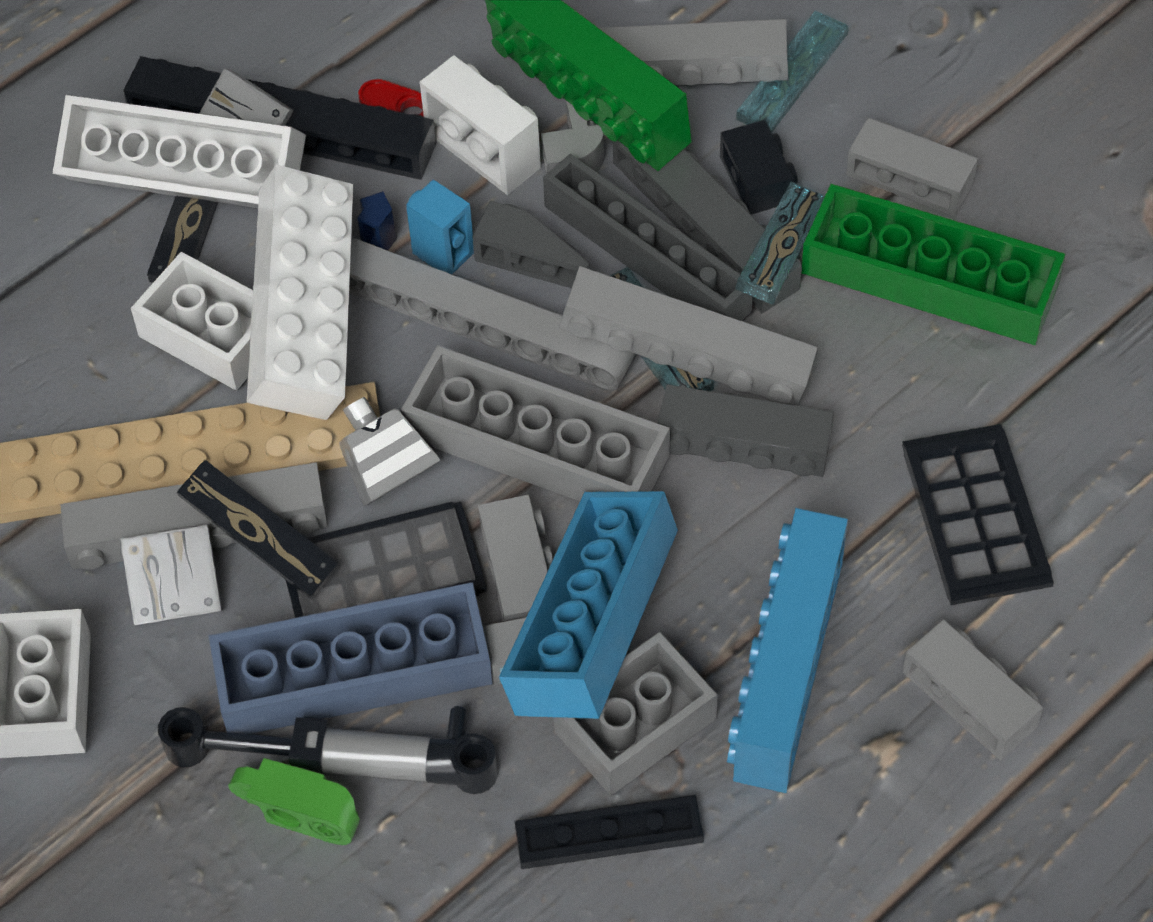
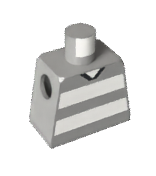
M365 397L343 409L355 431L344 437L339 442V445L364 507L440 461L437 454L398 409L394 408L377 418Z

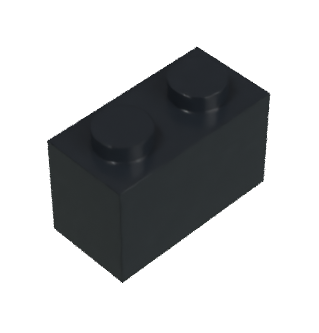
M766 120L721 132V161L740 200L746 205L750 215L786 205L789 201L792 203L793 186L798 184L797 173L791 162L786 163L783 157L781 139L777 133L772 134Z

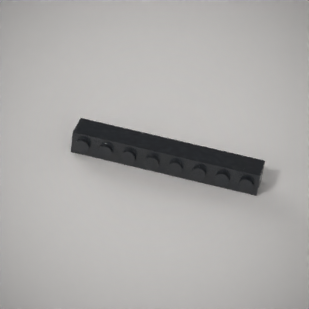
M140 56L123 91L127 104L199 114L222 73L208 71L200 67L171 63L164 59ZM247 79L294 110L285 126L292 127L306 135L303 154L422 180L436 146L433 119L417 114L411 115L392 111L381 106L374 107L355 103L344 98L337 99L318 95L307 90L300 91L277 86L270 82L263 83Z

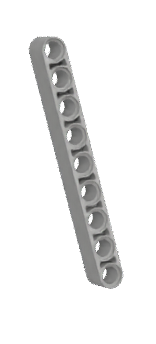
M351 237L349 293L607 391H614L618 388L635 358V353L619 351L612 348L609 344L588 337H577L570 331L559 328L562 315Z

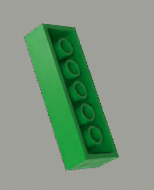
M485 0L488 13L486 18L491 27L493 36L491 42L495 50L505 58L509 56L517 62L528 77H536L543 82L557 99L563 98L573 105V108L584 120L591 119L600 126L603 133L611 141L616 142L618 140L626 146L638 162H646L659 171L692 142L686 93L562 0Z
M830 184L803 244L801 273L1036 346L1060 283L1066 254Z

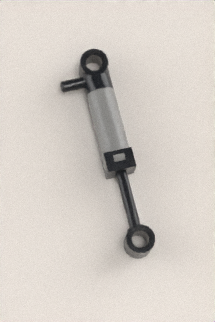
M462 706L451 708L446 738L329 728L327 720L300 717L295 719L292 738L209 731L208 726L203 725L200 715L193 709L186 707L174 708L161 717L158 724V735L168 760L175 766L182 768L199 764L206 757L209 749L289 756L288 759L291 766L325 775V777L326 773L457 785L462 791L470 794H481L488 791L495 784L498 777L494 745L483 735L476 733L465 735L468 711ZM182 734H193L185 741H175ZM471 760H480L484 762L482 766L478 768H468L464 766L467 762Z

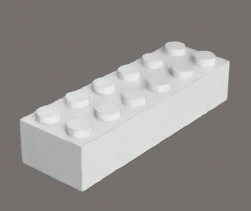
M66 95L53 174L71 181L258 208L259 189L275 165L300 170L306 135L288 126Z
M275 165L259 189L247 403L327 420L345 398L353 184Z

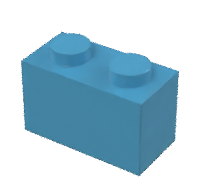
M432 180L422 190H417L413 193L406 204L412 254L433 268L453 274L474 254L470 203L435 180Z

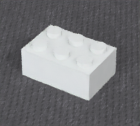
M453 55L420 81L423 115L425 118L433 119L436 141L506 195H509L541 169L539 122L536 114L529 107L521 106L510 98L501 86L493 85L482 77L473 65H466Z
M180 252L131 307L138 336L236 391L248 378L253 290Z
M82 609L0 614V758L86 753L91 633Z

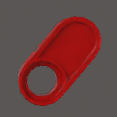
M369 80L358 91L360 104L374 107L381 106L401 113L406 108L412 106L423 110L420 92L386 80Z

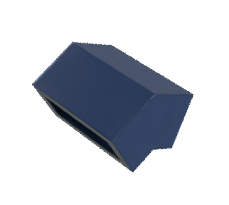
M382 191L360 199L362 212L357 219L361 241L388 251L396 241L392 208Z

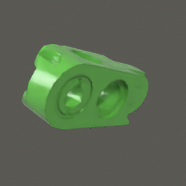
M263 758L259 769L247 766L238 767L228 785L230 791L236 796L246 800L248 803L257 805L262 810L267 823L337 845L351 843L360 822L359 814L355 809L354 799L349 791L336 782L326 780L325 775Z

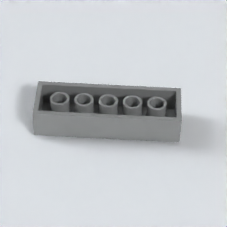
M439 345L435 348L401 408V414L430 447L577 501L581 500L584 492H651L670 456L669 427Z

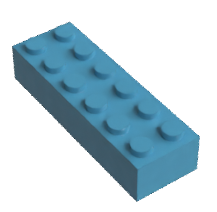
M664 491L584 492L499 675L515 716L600 718L678 532Z
M796 508L792 524H783L778 549H781L778 561L774 560L770 573L769 586L771 589L768 599L764 598L761 607L759 636L754 637L750 650L749 663H751L749 675L743 677L738 703H741L738 716H733L729 731L728 743H730L727 763L734 764V782L787 794L843 565L848 523L846 518Z

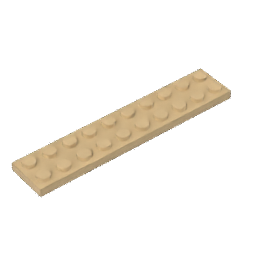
M375 382L345 386V398L327 420L250 403H241L0 443V524L61 514L60 504L181 485L184 484L204 459L227 477L316 462L319 471L346 467L347 464L339 442L354 432L355 429L343 409L365 397L377 418L380 417Z

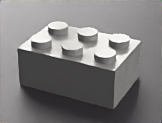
M659 632L625 656L599 719L554 717V729L565 745L607 793L612 796L716 720L717 693Z

